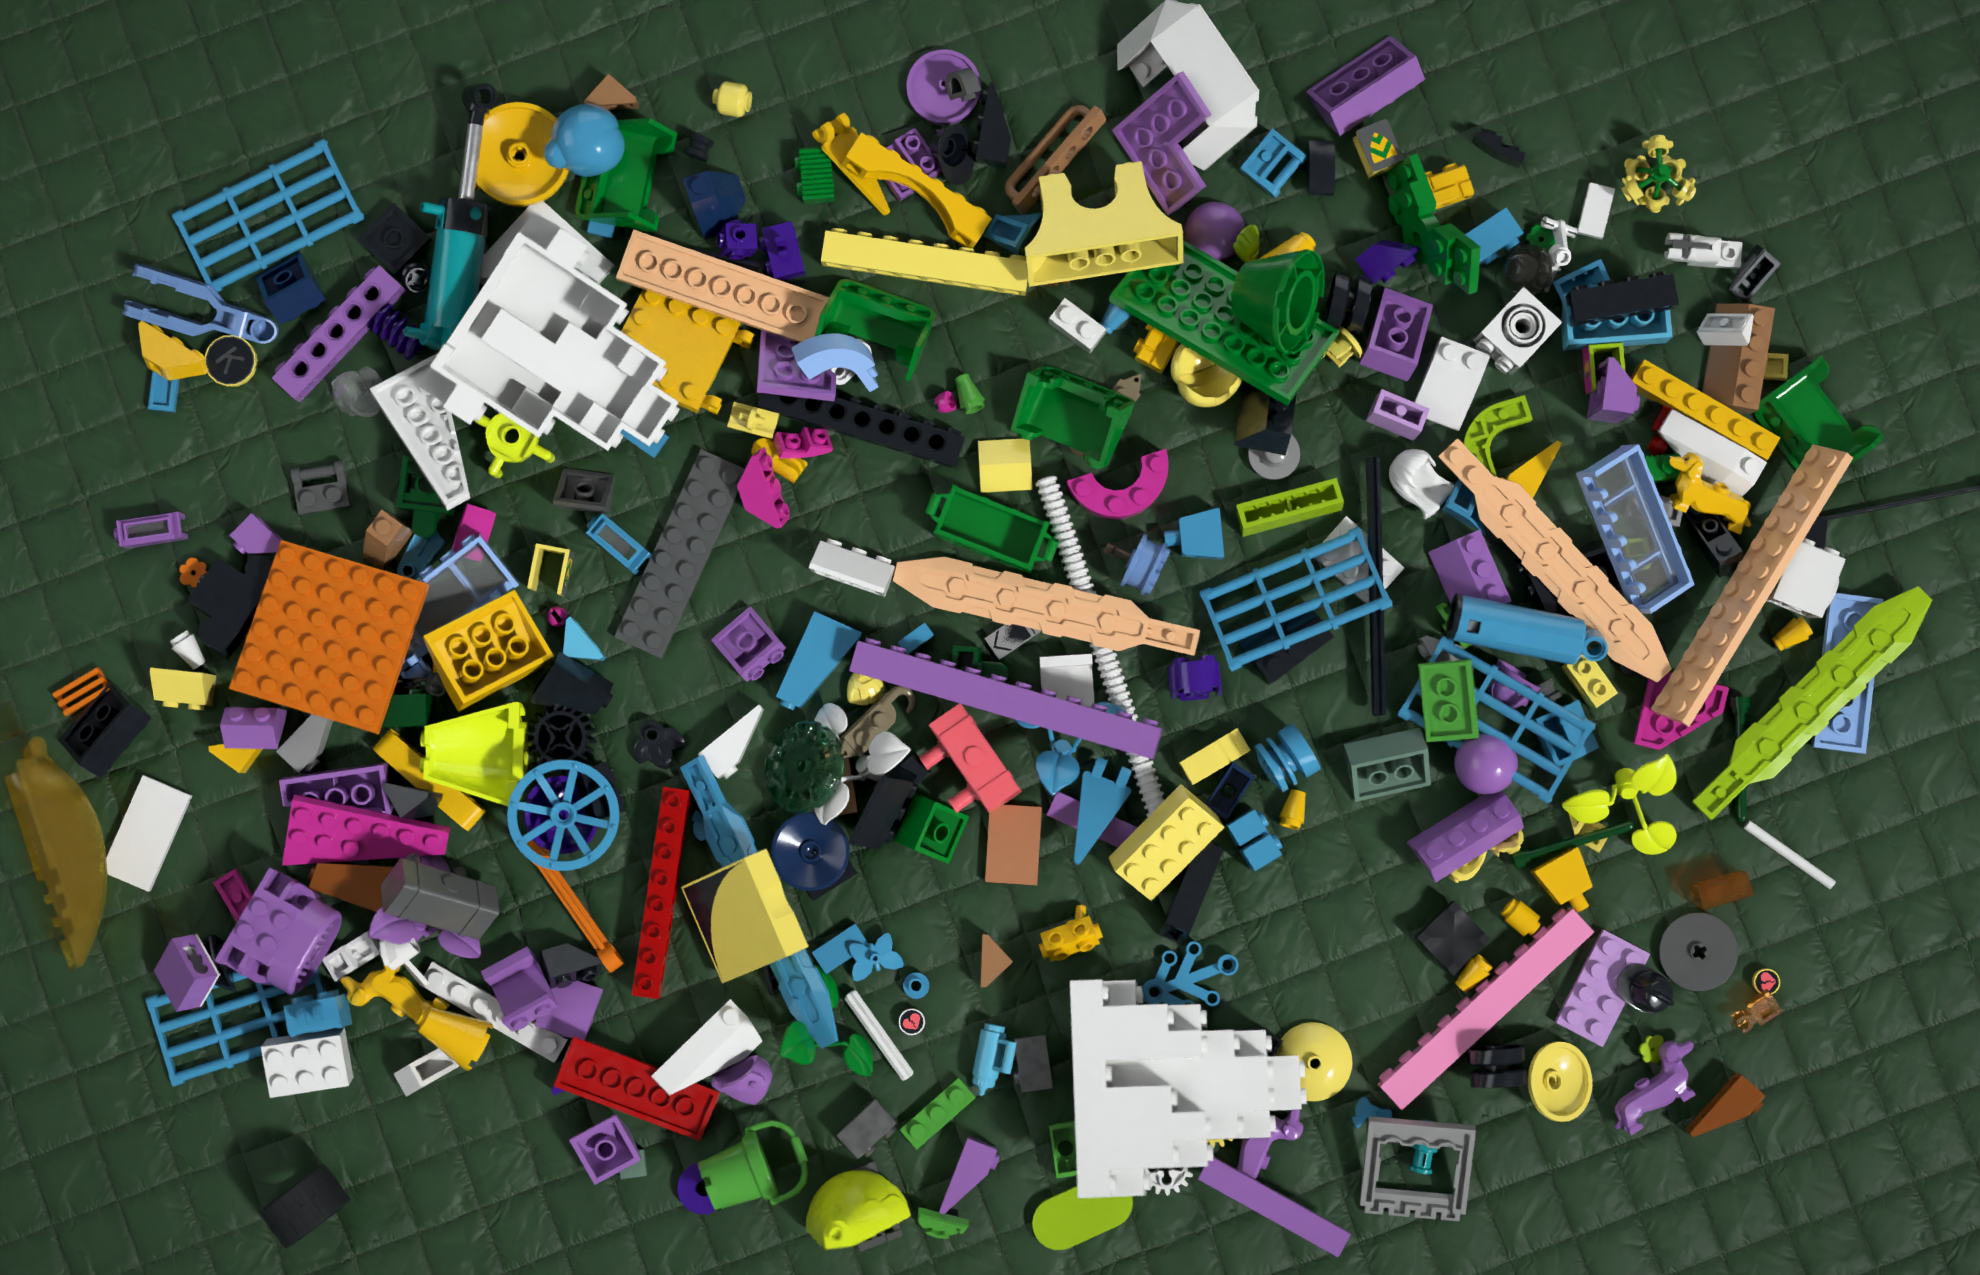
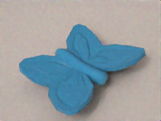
M884 933L877 940L875 946L873 943H870L868 947L863 944H850L849 950L852 957L856 960L852 969L854 981L863 980L871 974L873 965L875 971L881 970L880 964L885 969L893 970L904 966L902 957L897 952L892 951L893 943L889 933Z

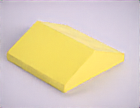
M1030 440L978 441L981 493L1032 490Z

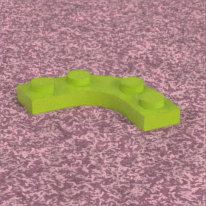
M1525 395L1502 401L1486 408L1474 419L1465 435L1463 442L1465 447L1495 477L1497 475L1490 454L1492 439L1505 429L1529 423L1533 420Z

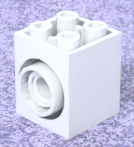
M1523 287L1473 341L1476 343L1475 347L1478 351L1489 354L1496 361L1494 365L1502 373L1506 374L1508 372L1512 375L1556 330L1562 321ZM1515 326L1520 327L1522 329L1523 334L1519 333L1516 330Z
M1804 538L1766 601L1808 618H1822L1836 594L1839 575L1846 559L1839 557L1840 552L1828 547H1824V549L1814 547L1815 542Z

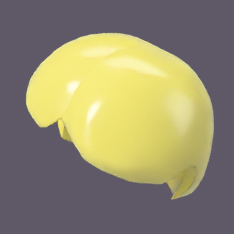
M1180 344L1174 352L1171 361V376L1178 385L1182 397L1190 404L1198 407L1218 406L1228 400L1239 388L1242 381L1241 378L1183 344Z

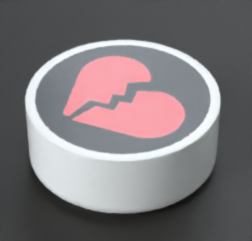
M910 1008L903 1011L900 1015L899 1026L904 1033L916 1035L924 1028L925 1018L918 1009Z

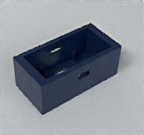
M1231 762L1205 802V805L1218 816L1227 820L1255 776L1234 762ZM1230 783L1236 788V794L1233 798L1226 799L1221 795V788L1224 784Z

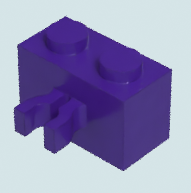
M790 221L762 228L764 236L759 237L762 251H768L770 261H766L765 264L769 277L774 276V279L785 281L805 276L806 273L793 222Z

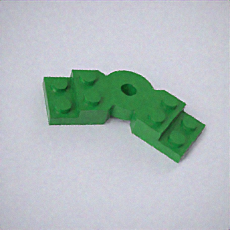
M1418 153L1408 156L1387 172L1389 185L1395 192V194L1388 198L1389 210L1394 215L1396 223L1402 227L1404 243L1420 248V251L1414 255L1415 261L1419 264H1427L1430 274L1441 283L1447 285L1454 282L1468 295L1475 293L1478 289L1481 247L1453 224L1440 225L1437 218L1431 213L1436 211V200Z

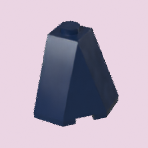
M705 171L683 178L704 239L716 237L725 223L735 220L746 201L738 175Z

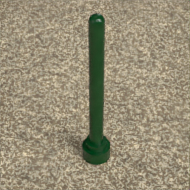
M1729 697V707H1732L1735 719V740L1745 732V713H1748V707H1750V697ZM1746 787L1736 796V819L1740 822L1745 821L1747 818Z
M1625 821L1533 849L1520 848L1518 852L1510 855L1517 870L1526 867L1530 860L1634 829V823L1632 821Z

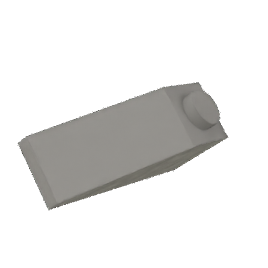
M311 714L276 752L298 773L312 772L320 763L318 759L323 755L333 721Z

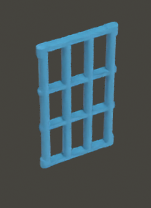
M324 138L315 142L314 146L276 165L271 164L268 169L230 188L225 187L222 189V192L185 210L181 209L172 214V218L178 226L205 283L212 285L217 292L222 291L223 287L261 268L263 270L268 268L267 265L307 245L309 247L314 245L313 242L351 223L356 224L365 219L331 153L328 142ZM323 152L325 153L330 166L285 187L280 176L281 173ZM336 175L342 187L341 189L299 210L296 209L291 199L292 196ZM274 177L280 191L239 210L233 197ZM345 198L348 199L353 209L352 212L308 233L302 219ZM228 200L234 214L189 235L183 222ZM284 200L286 201L291 214L253 233L250 232L245 222L246 219ZM238 223L240 224L245 237L203 258L200 257L195 247L196 244ZM297 223L303 235L302 237L262 256L256 242ZM251 246L257 258L256 260L212 281L206 267Z
M1359 526L1348 530L1346 534L1307 550L1306 548L1301 549V552L1263 568L1252 569L1253 572L1214 588L1208 587L1199 591L1224 650L1228 668L1231 672L1242 668V665L1268 654L1283 648L1285 650L1289 649V646L1332 628L1334 630L1338 629V626L1379 609L1385 610L1393 606L1392 600H1390L1365 544L1362 530ZM1356 540L1359 541L1363 553L1315 572L1310 559ZM1306 562L1310 572L1309 575L1266 591L1262 581L1263 578ZM1363 563H1368L1373 575L1324 594L1319 581ZM1257 581L1262 594L1214 613L1209 600ZM1315 584L1319 597L1277 614L1275 613L1271 601ZM1377 584L1382 595L1381 598L1337 616L1333 615L1329 603ZM1266 603L1271 614L1270 617L1223 635L1219 622ZM1324 606L1329 619L1290 635H1284L1280 623ZM1270 627H1276L1280 639L1232 658L1227 645Z
M1443 636L1428 663L1436 662L1442 650L1460 660L1472 659V666L1487 675L1480 689L1475 687L1476 706L1480 701L1520 724L1513 738L1478 719L1479 731L1501 739L1517 754L1557 776L1550 790L1517 771L1514 772L1512 781L1539 796L1538 799L1549 804L1557 787L1592 730L1595 729L1596 724L1587 718L1582 719L1544 697V693L1532 690L1498 670L1499 667L1489 665L1453 644L1454 641L1447 640ZM1419 678L1405 704L1398 711L1397 716L1407 722L1410 720L1424 728L1423 716L1409 708L1416 695L1421 697ZM1492 679L1533 702L1526 716L1485 693ZM1538 705L1584 731L1578 743L1575 745L1533 721L1531 717ZM1525 728L1570 754L1563 768L1518 742ZM1449 740L1446 742L1448 746H1454L1459 749L1464 740Z
M319 968L306 985L316 984L318 994L326 992ZM237 971L233 972L234 982L248 978L242 976ZM255 982L258 991L215 1005L212 992L210 991L206 998L207 1008L161 1022L157 1007L171 1003L167 994L160 996L156 994L147 997L146 1004L151 1014L172 1086L184 1084L186 1080L226 1067L230 1069L235 1064L262 1056V1045L231 1055L227 1039L267 1026L270 1028L272 1038L280 1037L276 1023L286 1020L285 1012L282 1010L273 1013L269 998L286 992L275 986L265 989L264 984ZM259 1001L262 1002L266 1016L223 1030L219 1018L220 1014ZM210 1017L212 1018L215 1033L169 1047L165 1032ZM219 1042L223 1054L222 1058L180 1072L176 1071L172 1057Z

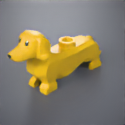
M1687 452L1683 457H1669L1670 465L1681 471L1675 480L1677 493L1669 496L1670 501H1673L1672 506L1674 509L1686 513L1691 505L1693 509L1701 513L1724 515L1723 519L1729 522L1727 529L1738 534L1742 533L1744 525L1747 527L1751 526L1750 520L1747 517L1751 508L1750 502L1744 500L1742 496L1731 492L1730 488L1722 482H1716L1714 485L1701 480L1704 462L1698 454Z
M384 965V969L372 971L362 983L348 976L340 978V981L347 989L346 998L352 1005L363 1006L373 997L381 996L392 1004L390 1009L401 1017L406 1014L415 1022L422 1010L427 1011L432 1007L446 1011L450 1006V1003L440 996L435 998L433 1003L425 1000L410 980L404 976L397 975L401 966L396 970H392Z

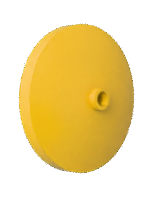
M524 102L506 103L491 109L489 115H485L476 179V184L495 201L515 207L535 205L553 196L563 185L569 173V170L566 168L556 169L548 165L543 153L546 144L551 140L552 127L557 118L537 105ZM522 153L525 159L521 161L520 159L516 160L515 157L517 154Z

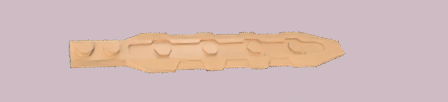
M1458 438L1438 456L1474 494L1479 519L1497 538H1501L1522 560L1521 564L1533 576H1537L1558 598L1557 602L1569 614L1583 619L1586 629H1596L1603 634L1608 645L1607 654L1612 660L1655 682L1660 681L1672 669L1653 625L1633 604H1629L1608 582L1609 578L1597 566H1593L1572 544V539L1560 527L1557 528L1536 506L1535 500L1518 483L1493 476Z
M948 557L897 562L893 582L934 608L959 614L964 612L992 619L993 622L1010 626L1011 624L1024 626L1056 637L1066 636L1093 643L1094 646L1115 651L1147 644L1195 656L1201 631L1151 619L1131 600L1106 594L1101 596L1073 589L1072 586L1059 583L1049 584L1024 578L1021 574L1008 571L998 572Z

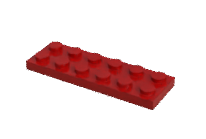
M574 1035L553 1083L554 1087L698 1141L702 1138L720 1095V1091L697 1082L669 1096L651 1077L659 1067Z

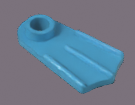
M437 530L435 535L430 538H421L413 534L397 567V575L414 580L419 579V574L430 565L446 544ZM411 566L413 572L411 575L406 576L404 570L406 567Z

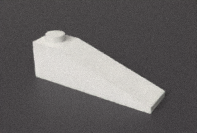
M1670 409L1658 430V433L1675 454L1679 453L1683 457L1687 452H1694L1702 458L1704 464L1701 480L1714 485L1716 482H1722L1730 488L1731 492L1743 496L1755 484L1767 463L1742 446L1673 409Z
M730 999L651 1077L670 1096L744 1060L762 1042V1039L749 1018Z

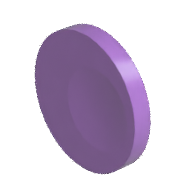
M945 49L929 52L919 58L912 66L907 78V95L913 110L922 119L937 125H951L967 118L976 108L981 90L975 92L976 98L964 102L961 101V98L950 101L945 80L951 72L970 68L975 72L981 87L980 76L974 64L963 54Z

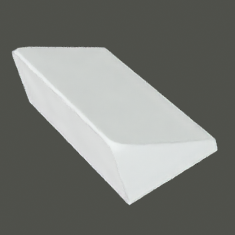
M1707 314L1697 330V334L1704 345L1747 346L1751 337L1754 316L1753 314Z

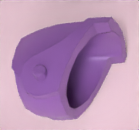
M758 1055L749 1056L715 1073L712 1078V1086L736 1100L756 1105L766 1095L773 1073L770 1065Z

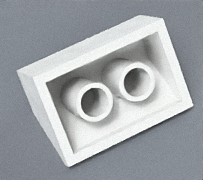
M829 538L827 542L820 541L809 565L811 572L883 597L886 596L895 570V566L890 565L892 560L878 555L876 559L867 557L866 551L852 547L851 551L841 548L843 543Z

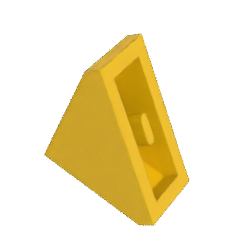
M224 744L208 746L209 752L238 773H246L263 750L225 748Z

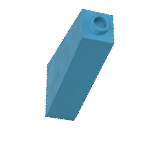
M814 611L776 695L777 698L781 699L779 704L791 710H794L795 706L802 708L857 644L863 633Z

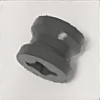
M1552 677L1537 684L1541 688L1538 693H1544V697L1551 701L1562 696L1561 692L1555 689Z

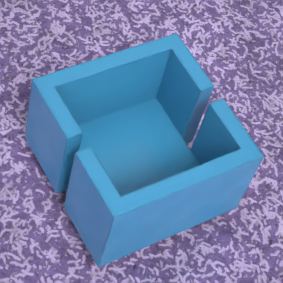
M1250 809L1224 825L1235 845L1239 844L1241 846L1260 834L1261 837L1239 849L1240 854L1252 871L1260 869L1281 856L1282 854L1279 849L1283 848L1277 836L1268 833L1266 826L1269 823L1261 811L1256 812L1255 809Z

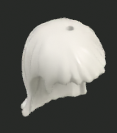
M1408 449L1401 452L1393 460L1389 468V480L1396 492L1405 500L1420 508L1423 518L1427 519L1434 515L1447 500L1454 488V484L1442 478L1434 471L1430 463L1434 467H1436V463L1426 451Z

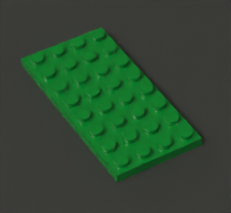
M1184 240L1183 264L1130 271L1110 294L1109 301L1286 406H1288L1321 361L1340 332L1318 319L1310 338L1300 351L1295 354L1280 352L1234 316L1231 307V295L1238 272Z

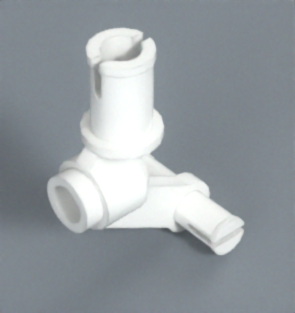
M1545 216L1542 219L1545 222L1541 221V227L1553 230L1555 245L1549 249V259L1541 262L1543 266L1533 286L1549 292L1557 271H1561L1560 266L1567 265L1571 260V252L1568 249L1566 236L1574 238L1576 236L1574 233L1577 234L1578 230L1576 227L1567 225L1561 219L1556 221Z

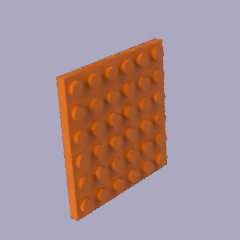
M281 540L229 689L379 735L430 585Z

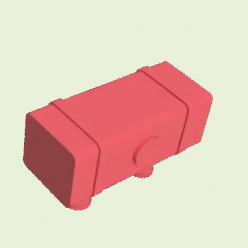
M961 703L928 725L937 737L938 744L918 756L926 769L929 770L930 767L946 756L948 758L951 757L968 782L966 788L948 799L957 813L973 801L980 800L989 814H991L1022 792L1014 781L1013 775L1009 770L1007 771L976 726L975 720L971 715L969 716Z

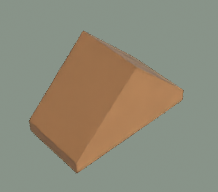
M610 74L584 100V104L598 105L607 110L639 109L636 97Z
M983 933L981 987H987L1013 960L989 934Z

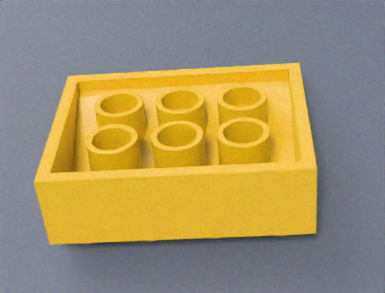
M515 590L423 636L445 690L458 712L549 665L554 657Z

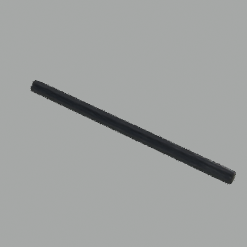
M1368 457L1366 459L1368 551L1383 583L1380 458ZM1368 565V574H1369V576H1370V575H1373V574H1372V572H1371V570H1370V567H1369V565ZM1377 584L1369 587V602L1382 597ZM1379 609L1369 613L1373 716L1386 715L1384 610Z

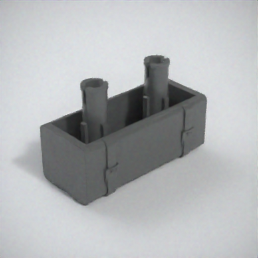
M410 853L406 855V858H400L381 884L384 913L397 916V918L402 920H411L456 933L458 936H467L477 940L482 937L498 916L499 904L496 886L468 878L466 868L457 867L453 869V872H447L421 863V856L417 853Z

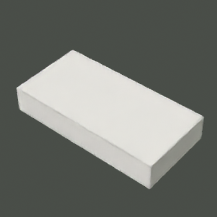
M1591 182L1588 184L1577 234L1600 240L1603 239L1615 191L1614 188Z

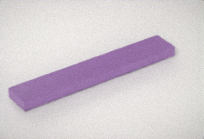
M1214 1156L1213 1161H1208L1209 1166L1203 1168L1198 1180L1339 1257L1351 1235L1349 1231Z

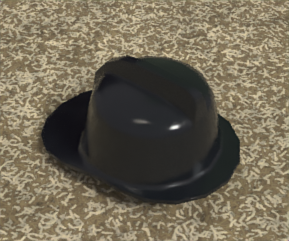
M956 124L944 130H935L930 145L932 157L940 163L942 173L950 184H964L970 178L974 167V159L966 130Z
M1641 964L1629 965L1618 976L1617 991L1621 999L1643 1013L1657 1014L1669 1006H1673L1675 1003L1672 1000L1673 990L1669 980L1647 966Z

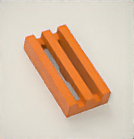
M97 667L52 694L58 700L57 703L59 707H62L64 715L69 716L88 705L105 687L71 707L67 705L69 702L100 684L105 686L108 681L100 667ZM96 675L99 677L97 680L91 682L90 684L74 692L68 697H62V695L68 693L69 691L85 683L86 681L90 680Z

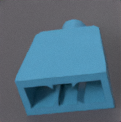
M1220 508L1181 517L1177 520L1178 530L1163 531L1164 543L1168 544L1167 546L1180 545L1182 557L1217 560L1224 558Z

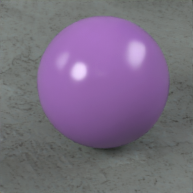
M1208 202L1198 206L1189 215L1184 228V237L1187 243L1218 261L1225 262L1237 254L1233 248V243L1236 242L1237 236L1245 228V224L1239 212L1232 206L1223 202Z
M1480 732L1479 738L1465 739L1461 747L1457 749L1454 766L1457 777L1466 788L1478 794L1490 795L1504 790L1511 784L1513 774L1518 769V758L1516 752L1511 750L1504 741L1495 736Z

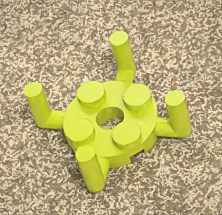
M499 413L492 419L483 415L479 422L474 420L478 425L486 428L487 445L495 456L488 468V473L494 478L502 477L503 472L500 468L504 461L519 463L529 458L532 454L544 459L548 463L555 461V455L552 452L538 445L539 437L504 414ZM511 429H515L519 433V439L515 443H507L505 439L506 433Z

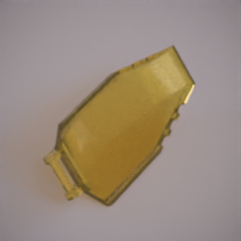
M36 736L24 748V759L16 762L18 772L6 776L5 782L37 882L44 880L49 892L48 895L43 896L45 904L53 903L57 917L52 918L51 921L54 927L61 925L66 940L60 941V945L70 972H73L84 965L102 919L107 890L106 851L97 815L87 796L78 784L48 757L45 740L42 737Z

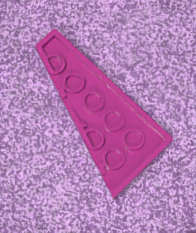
M294 795L282 866L406 857L410 853H417L420 856L445 855L451 827L414 819H400L399 816Z

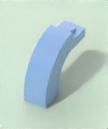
M822 334L808 338L792 347L797 364L809 380L828 369L840 367L855 372L869 392L879 387L875 378L878 376V373L874 367L875 363L871 352L865 344L856 338L843 334Z

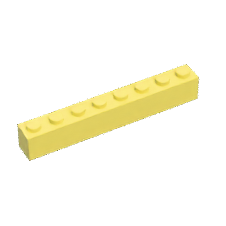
M832 228V231H825L821 256L822 266L1021 296L1026 295L1028 277L1026 257L1010 255V258L1000 257V253L985 251V254L974 253V249L967 247L952 250L949 249L948 245L935 243L934 247L923 245L924 242L919 240H908V243L898 242V238L893 236H883V239L872 238L873 234L858 232L857 235L847 234V230Z

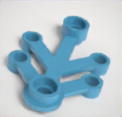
M1191 941L1186 945L1187 953L1175 979L1165 982L1170 967L1177 962L1176 953L1167 950L1161 956L1162 963L1155 978L1146 981L1142 986L1143 1000L1150 1005L1162 1002L1169 1005H1184L1187 1002L1192 1005L1195 1004L1190 999L1181 1000L1168 993L1181 989L1204 1000L1209 1006H1216L1220 1002L1219 993L1214 990L1208 991L1193 983L1219 973L1233 975L1238 970V960L1231 954H1224L1218 959L1217 963L1189 973L1196 957L1202 952L1201 945L1196 941ZM1196 944L1199 950L1196 954L1189 952L1190 945ZM1171 953L1174 955L1172 963L1165 962L1166 954ZM1224 960H1231L1232 967L1230 969L1223 968ZM1152 987L1159 989V994L1156 997H1152L1149 994V990ZM1211 993L1217 996V1000L1214 1003H1209L1207 1000L1208 995Z

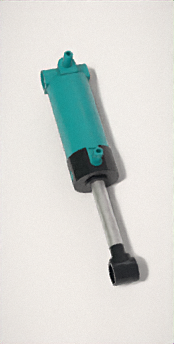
M488 83L468 85L462 92V101L466 106V111L469 112L458 198H439V205L422 202L420 205L422 212L437 215L435 226L436 238L425 321L421 323L420 329L407 326L404 329L405 337L419 339L422 345L428 346L432 350L442 349L479 294L491 206L474 200L484 119L485 115H489L490 108L497 101L496 90ZM478 92L481 94V101L478 100Z

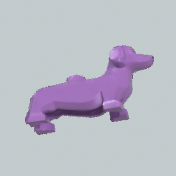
M1667 1041L1659 1047V1057L1662 1064L1661 1072L1650 1080L1646 1077L1637 1081L1634 1084L1635 1089L1618 1101L1615 1106V1113L1618 1118V1122L1614 1126L1616 1129L1623 1127L1626 1132L1633 1135L1644 1128L1640 1122L1636 1121L1643 1113L1667 1106L1676 1097H1680L1685 1102L1696 1095L1692 1089L1687 1087L1689 1075L1681 1061L1693 1049L1692 1041L1680 1044L1674 1041Z
M1290 1110L1285 1119L1275 1117L1276 1132H1271V1138H1243L1238 1166L1235 1169L1256 1180L1260 1168L1265 1170L1269 1163L1271 1155L1267 1154V1151L1274 1140H1296L1302 1135L1303 1123L1299 1120L1300 1110Z

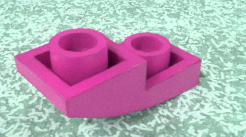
M804 427L800 434L776 432L773 437L779 458L813 457L830 453L833 450L827 429Z

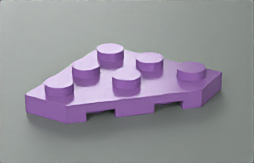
M761 330L756 392L827 401L835 400V373L828 369L809 380L794 357L792 347L797 344L792 340Z

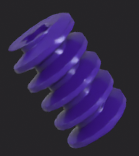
M389 304L373 316L367 328L373 327V333L381 334L380 337L383 341L389 340L388 344L390 347H397V352L399 354L405 353V359L410 360L421 351L424 345L420 343L419 339L405 337L404 329L409 319L405 317L399 321L398 318L401 312L397 311L394 314H390L393 306Z

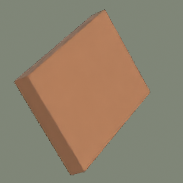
M1002 805L989 814L985 882L1037 885L1042 807Z

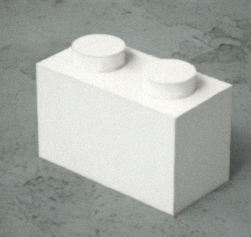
M1064 298L1049 318L1050 325L1089 354L1106 332V328L1066 298Z

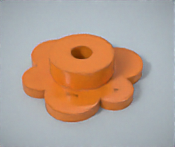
M189 558L186 561V565H181L179 568L182 573L180 582L184 585L190 584L196 588L199 578L207 573L205 571L207 565L204 562H199L196 558Z

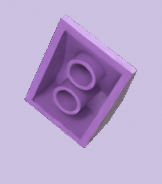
M1384 288L1359 364L1408 382L1418 365L1433 305Z

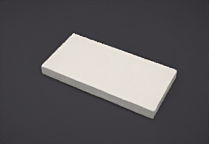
M143 775L101 872L150 892L193 795Z

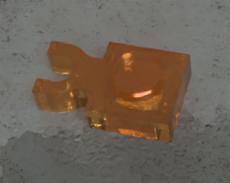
M1766 989L1745 1003L1748 1007L1746 1010L1738 1011L1731 1016L1739 1024L1738 1027L1743 1034L1752 1029L1756 1022L1762 1026L1783 1011L1769 990Z

